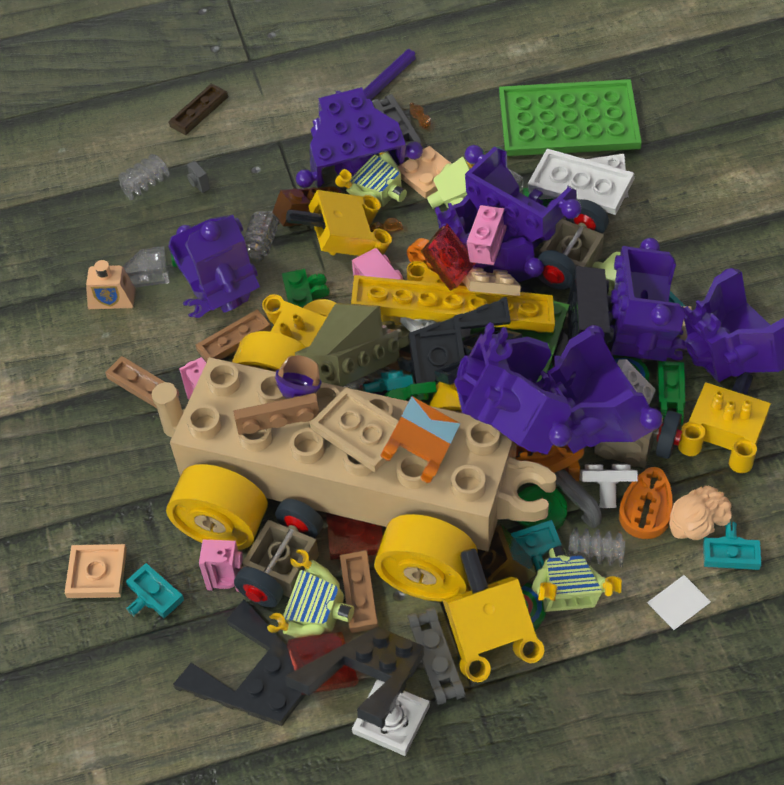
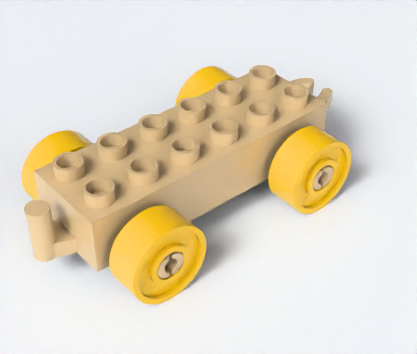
M258 331L246 335L241 340L232 362L209 357L190 400L183 410L174 384L161 383L152 391L153 402L156 404L164 433L172 437L170 445L180 474L179 481L166 508L168 518L180 531L201 543L203 539L236 541L238 550L246 549L252 545L268 506L266 498L281 502L284 499H295L307 504L314 510L385 526L386 530L374 562L376 572L386 583L395 589L424 600L443 602L445 599L466 592L469 581L460 554L467 549L473 548L476 551L477 549L489 551L499 519L509 518L514 521L535 522L548 516L549 503L547 500L541 498L535 501H525L518 496L517 490L522 484H537L548 493L556 489V475L549 468L534 462L516 460L515 442L493 426L462 413L457 388L454 383L448 385L439 382L436 386L437 392L433 394L429 405L461 423L435 477H433L430 483L420 479L428 461L400 446L390 461H386L376 472H373L311 430V421L297 422L280 428H269L252 434L238 435L233 410L286 399L277 386L275 379L276 371L281 368L289 356H295V352L306 348L299 341L275 332ZM322 382L320 389L316 392L319 413L346 387ZM350 389L398 421L409 402Z

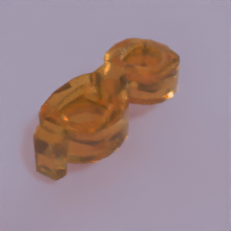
M413 102L410 103L412 117L418 120L421 128L429 127L431 118L428 115H424V110L420 105H414Z
M389 218L383 224L381 222L372 224L370 230L373 232L375 229H383L389 233V231L403 230V226L396 218Z

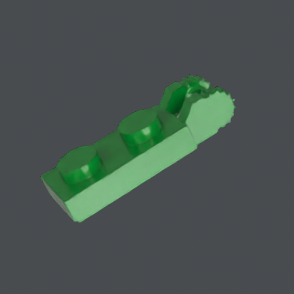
M658 361V408H660V413L663 417L662 423L667 414V408H676V412L682 414L680 425H683L685 407L684 362Z

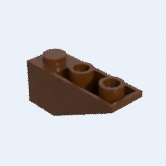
M334 186L280 190L272 213L283 227L302 225L286 222L287 211L310 212L308 206L317 190L341 193V191Z

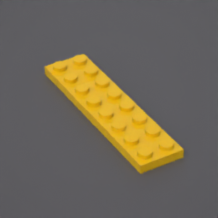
M354 275L351 304L380 306L381 315L386 317L396 316L413 320L425 319L442 322L453 318L455 315L464 314L482 305L491 304L507 297L511 322L508 325L494 327L552 333L555 327L553 295L520 292V296L472 292L466 286Z

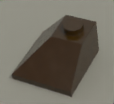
M501 524L495 528L489 551L477 549L487 585L514 577L519 580L520 587H523L536 575L530 556Z

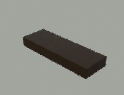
M211 83L168 121L169 126L187 135L228 98V92Z

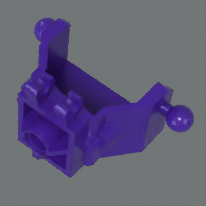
M362 87L345 92L339 90L336 91V94L318 98L319 118L312 121L314 127L311 128L313 137L310 143L311 172L309 170L299 171L296 175V183L302 188H308L315 182V185L320 187L324 183L321 168L389 151L395 163L400 166L404 163V158L406 157L412 160L419 159L423 154V147L415 141L408 143L406 146L399 123L374 108L372 101L366 99Z
M471 145L465 150L466 161L470 164H475L465 173L466 193L477 210H479L480 205L504 208L503 221L507 229L502 243L519 237H525L528 242L533 244L535 249L543 240L551 239L556 233V224L564 216L568 219H574L580 215L582 208L579 201H577V190L567 185V189L556 199H553L546 208L542 205L543 201L539 199L543 192L534 189L528 197L519 192V185L507 167V151L494 146L484 155L483 149L478 145Z
M468 194L458 204L452 205V203H448L447 211L441 212L439 206L435 208L439 233L435 236L433 242L454 262L461 273L462 270L469 271V267L483 268V272L493 273L494 269L506 270L517 282L538 277L542 274L544 269L543 263L540 259L534 257L533 244L528 242L525 237L501 243L494 265L470 262L467 240L478 210Z
M233 215L210 218L193 227L182 225L177 229L176 235L170 238L168 248L197 299H186L183 302V306L194 305L195 307L194 311L188 314L189 317L200 318L206 312L221 307L223 313L233 310L249 300L251 291L260 288L256 279L258 276L257 270L250 263L245 240L241 233L243 231L242 224Z
M654 238L644 239L640 244V248L622 246L620 255L615 257L614 270H616L614 290L611 293L612 322L610 326L614 328L612 343L609 342L610 352L613 355L629 356L637 359L666 361L667 357L674 360H682V351H676V349H686L685 340L676 336L678 334L683 335L684 333L682 324L685 317V309L679 303L669 302L670 286L676 262L670 252L660 251L659 242Z
M734 268L725 269L714 278L705 300L701 302L699 300L696 301V309L692 311L688 306L684 307V322L687 332L685 347L692 358L693 364L704 367L718 383L731 375L736 377L744 372H779L784 369V318L770 325L747 303L743 275L740 270Z
M490 322L485 328L484 335L481 334L470 355L464 356L458 367L454 384L457 388L462 413L493 426L517 445L524 447L530 452L548 454L553 445L558 447L567 445L572 438V433L565 424L572 412L566 397L544 391L528 380L531 378L533 382H537L541 375L540 372L544 370L552 356L548 343L531 337L506 340L508 337L506 327H503L500 333L492 334L495 328L493 323Z
M597 325L587 327L585 331L570 339L556 366L547 373L543 370L540 372L542 376L540 381L533 382L531 378L528 379L544 391L566 397L572 412L565 424L572 433V438L567 445L573 454L586 446L593 447L600 442H635L653 430L658 429L663 421L660 411L650 408L642 392H636L609 351L604 341L603 329Z

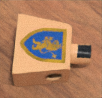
M100 260L89 268L86 283L88 309L133 308L136 289L123 266H109L107 261Z

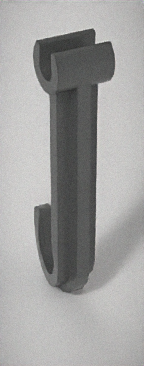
M565 469L555 472L556 485L584 511L585 514L581 516L582 520L591 528L599 526L602 521V514L595 499Z

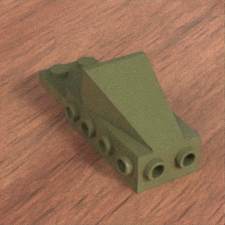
M337 303L332 308L311 345L295 352V355L305 356L314 360L318 364L320 380L323 383L343 387L397 361L400 358L399 349L409 345L408 334L410 331L403 324L395 325L394 321L382 322L380 306Z

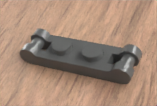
M392 94L385 96V99L372 100L374 108L399 123L405 141L409 139L410 142L415 141L422 145L420 138Z
M428 608L425 613L418 615L416 613L408 614L407 618L416 643L424 646L422 663L437 705L445 704L446 700L454 697L457 700L464 698L465 691L455 668L435 608ZM430 624L431 629L421 631V625ZM451 683L450 687L442 689L441 685Z

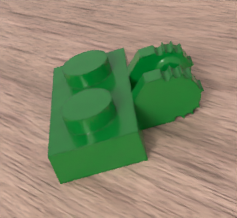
M305 269L282 273L287 301L291 304L303 308L315 299L328 296L330 292L327 285H324L327 278L322 273L313 274L308 279Z
M436 383L410 384L405 388L392 389L383 396L409 401L413 396L425 402L429 400L431 395L437 392Z

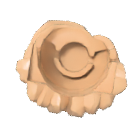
M705 485L703 488L699 487L696 490H692L688 495L681 497L674 503L669 522L672 535L682 539H703L715 531L714 523L724 526L730 522L732 504L724 496V492H718V489Z

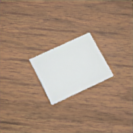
M683 575L647 603L675 630L711 601Z

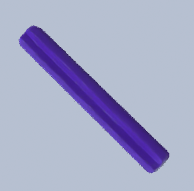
M410 49L403 52L363 89L366 99L372 100L416 59V53Z

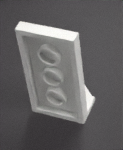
M547 149L528 182L529 194L534 189L543 192L539 199H556L569 185L577 190V200L593 201L601 206L605 212L616 215L635 177L634 173Z

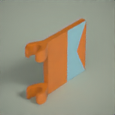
M412 396L380 456L390 461L398 447H403L428 461L420 479L430 483L433 477H435L461 423Z

